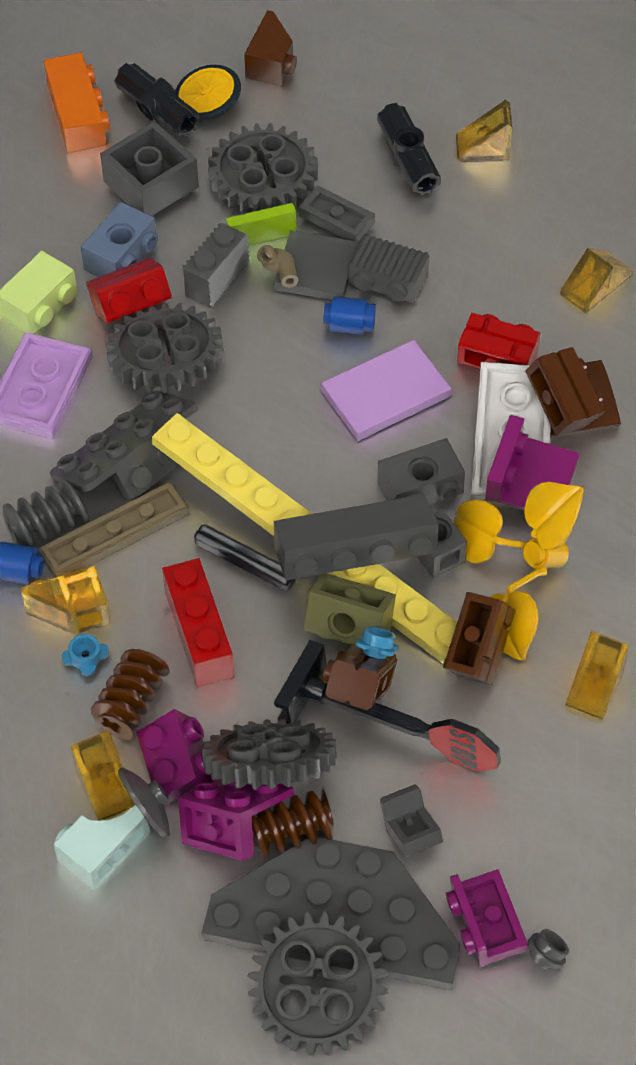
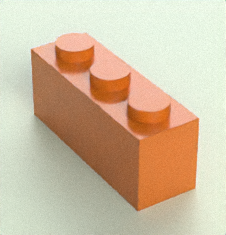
M82 52L43 60L47 86L67 153L107 145L105 131L110 130V123L107 111H100V107H103L99 87L93 88L92 86L96 84L92 64L86 65Z

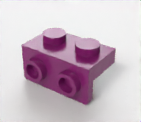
M173 709L136 732L151 782L157 780L169 797V801L164 803L165 805L191 791L198 784L214 781L212 780V775L206 774L205 768H203L202 748H204V742L202 738H204V730L196 718Z
M499 869L462 882L458 874L450 876L451 891L446 892L445 895L453 917L461 915L465 929L460 930V935L467 955L475 953L478 963L482 967L528 951L526 937Z

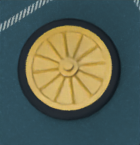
M206 65L194 69L184 76L178 83L175 91L180 99L198 112L199 121H206L225 114L235 105L241 93V82L238 75L226 66Z

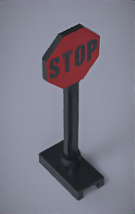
M309 640L274 701L275 707L283 709L277 718L278 722L281 719H285L287 724L297 721L308 700L322 705L328 703L409 735L425 738L452 763L476 772L498 769L501 763L500 748L481 730L468 724L448 719L433 722L430 725L421 719L376 703L367 711L351 706L349 700L342 703L327 698L325 692L328 684L324 683L323 679H321L327 665L325 648L323 644Z

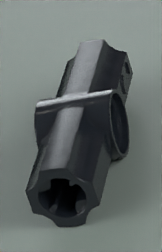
M125 63L118 69L117 77L114 80L117 88L135 101L137 107L146 118L152 122L159 120L179 137L182 135L188 137L196 130L197 123L200 120L198 112L180 99L174 88L165 79L159 77L156 80L135 63Z
M397 102L386 105L378 113L377 121L393 151L394 165L403 171L413 192H418L421 196L432 193L440 185L441 176L424 145V133L414 126L404 106L398 105Z

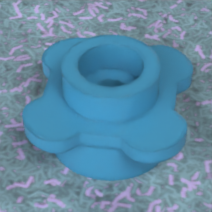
M372 626L365 628L364 634L361 635L360 640H356L355 644L359 648L364 649L363 653L376 659H386L387 656H393L394 651H398L399 647L394 643L396 635L393 632Z
M79 634L70 641L68 650L63 652L62 661L67 666L73 665L80 669L81 674L89 676L96 672V666L101 659L108 657L109 649L106 644H99V641L94 636ZM83 653H89L87 657L82 656Z

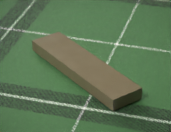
M171 481L39 547V555L44 557V563L55 580L59 582L190 515L189 507Z

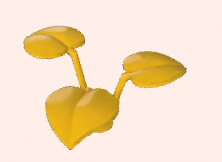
M544 482L536 485L530 491L524 509L526 522L533 528L530 533L533 539L530 541H518L497 536L502 528L503 518L499 510L490 502L484 500L466 501L455 512L453 523L467 541V561L471 563L486 562L492 557L496 543L522 548L524 560L531 567L535 568L531 573L510 584L506 589V594L497 593L491 596V598L501 600L516 610L512 624L507 628L509 634L503 650L506 655L516 660H526L527 650L535 636L538 625L536 602L527 592L516 590L538 576H546L547 568H560L567 562L569 551L565 541L573 529L580 510L584 487Z

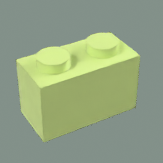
M41 250L0 289V317L23 332L35 334L41 327L46 326L51 321L55 313L74 299L77 293L74 269Z

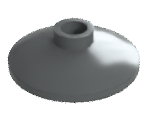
M124 767L120 768L118 775L143 816L161 837L165 839L170 836L168 818L163 804L169 801V797L157 780L148 784L134 772Z

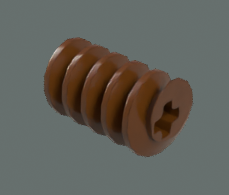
M141 649L125 650L120 657L121 662L115 666L113 675L106 681V688H103L99 693V701H95L91 707V715L97 724L109 734L123 740L132 739L134 732L130 727H138L142 722L137 714H146L149 707L146 702H152L156 697L153 689H160L163 685L161 677L167 676L170 673L169 667L164 660Z
M323 788L321 800H319L314 791H308L305 797V805L297 795H293L290 797L289 809L281 801L274 805L273 813L267 808L257 813V817L251 816L254 848L258 847L264 857H268L271 843L275 844L280 853L285 852L286 839H290L296 849L301 848V838L305 834L312 845L317 844V834L320 830H322L328 840H333V818L328 798Z

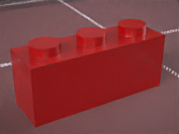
M200 558L163 567L165 594L196 687L200 688L235 678L233 653Z

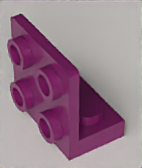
M510 415L487 478L485 499L524 511L527 497L536 485L544 482L570 485L579 459V453L528 438L529 435L523 433L525 419Z
M222 779L196 785L193 791L178 797L182 844L240 861L253 857L254 843L251 816L293 796V786L287 787L283 784H276L274 789H270L267 785H261L258 789H253L252 784H247L241 788H236V782L224 785L222 784Z

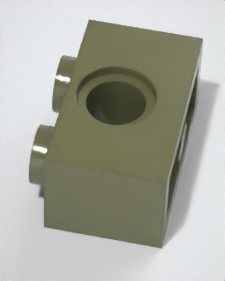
M327 573L321 574L308 593L304 630L318 634L325 639H334L350 645H354L356 640H360L366 627H379L391 631L396 594Z

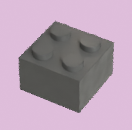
M155 121L100 153L104 182L129 206L150 216L155 215L199 188L197 159Z

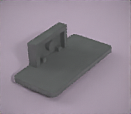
M162 391L151 392L144 396L141 403L130 412L117 416L114 419V424L103 432L90 436L86 440V444L75 453L62 457L57 462V466L50 471V475L54 481L66 480L72 487H76L77 490L82 492L93 490L112 475L123 498L132 501L180 466L152 445V436L176 413L187 419L198 408L194 401L169 393H162Z

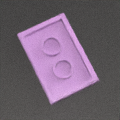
M25 332L0 381V425L54 439L92 360V349Z
M415 340L321 383L322 393L357 441L450 398L452 395V388Z

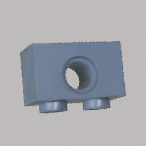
M120 202L81 246L84 270L100 277L141 261L147 253H151L154 250L158 241L155 218Z

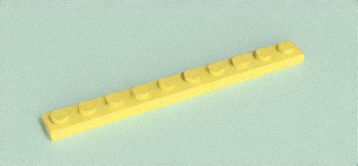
M178 413L152 436V445L273 536L274 521L312 514ZM380 564L327 573L396 594L392 626L444 665L457 624L454 619Z

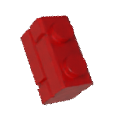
M151 257L86 282L94 311L106 323L121 318L123 314L127 316L172 298L162 265Z
M471 312L466 328H464L459 340L457 363L481 369V362L531 365L538 355L541 332L535 331L526 324L514 325L500 321L491 314L479 315Z

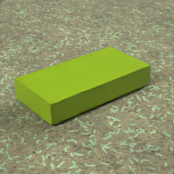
M293 203L226 218V225L245 233L249 237L248 246L289 237L291 230L297 231L296 210Z

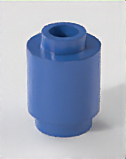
M333 296L332 303H325L323 324H329L330 332L364 335V332H373L376 304L368 303L367 299Z
M0 542V580L32 585L35 579L41 578L44 569V557L39 556L38 548Z

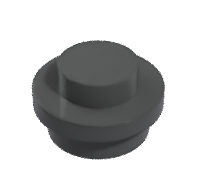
M543 929L540 933L532 934L528 939L529 954L540 967L559 970L566 963L565 957L569 953V948L565 941L555 932Z

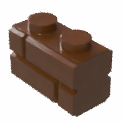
M573 347L560 350L557 353L553 352L537 358L525 370L557 437L587 428L605 413L602 396L597 390L593 389L587 377L586 363L582 358H578Z
M466 592L443 668L457 676L493 685L509 634L507 628L511 626L516 610L501 600Z
M354 644L346 652L340 650L335 660L330 659L323 674V682L328 684L325 693L327 698L342 703L349 700L351 706L368 711L390 689L398 659L396 654L387 656L386 659L369 657L363 653L364 649Z

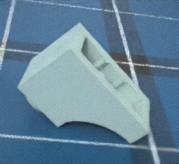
M136 805L126 813L109 820H88L82 815L74 824H67L58 833L54 843L58 863L95 891L150 834L149 822Z

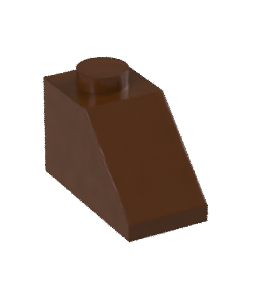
M267 10L244 53L245 78L282 87L287 76L293 75L295 71L297 56L293 55V41L275 13Z

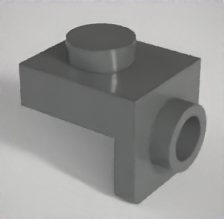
M416 784L380 799L386 830L405 857L425 851L443 842L441 829L424 807L421 790Z

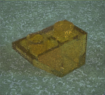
M96 566L87 569H75L66 575L48 580H36L30 585L20 587L26 614L75 635L111 624L108 602Z

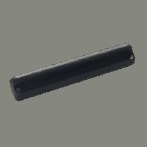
M206 524L201 525L194 535L196 545L284 591H289L296 579L285 581L281 566L276 560Z

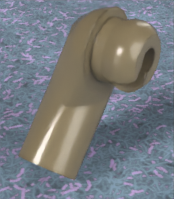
M264 245L258 250L257 258L262 266L279 273L281 284L284 287L291 288L298 284L299 280L295 261L289 252L273 248L270 245Z

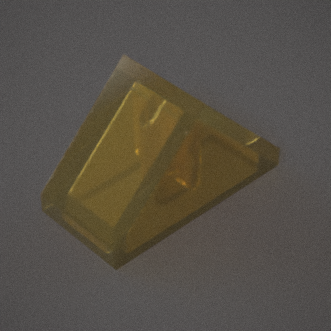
M505 99L456 134L458 160L461 162L510 161L513 126L509 101Z
M587 248L561 288L560 295L586 314L630 279L634 271L608 252Z
M591 631L565 705L603 720L624 674L630 645Z
M109 730L70 746L76 774L98 821L126 811L136 805L118 775V770L123 766Z

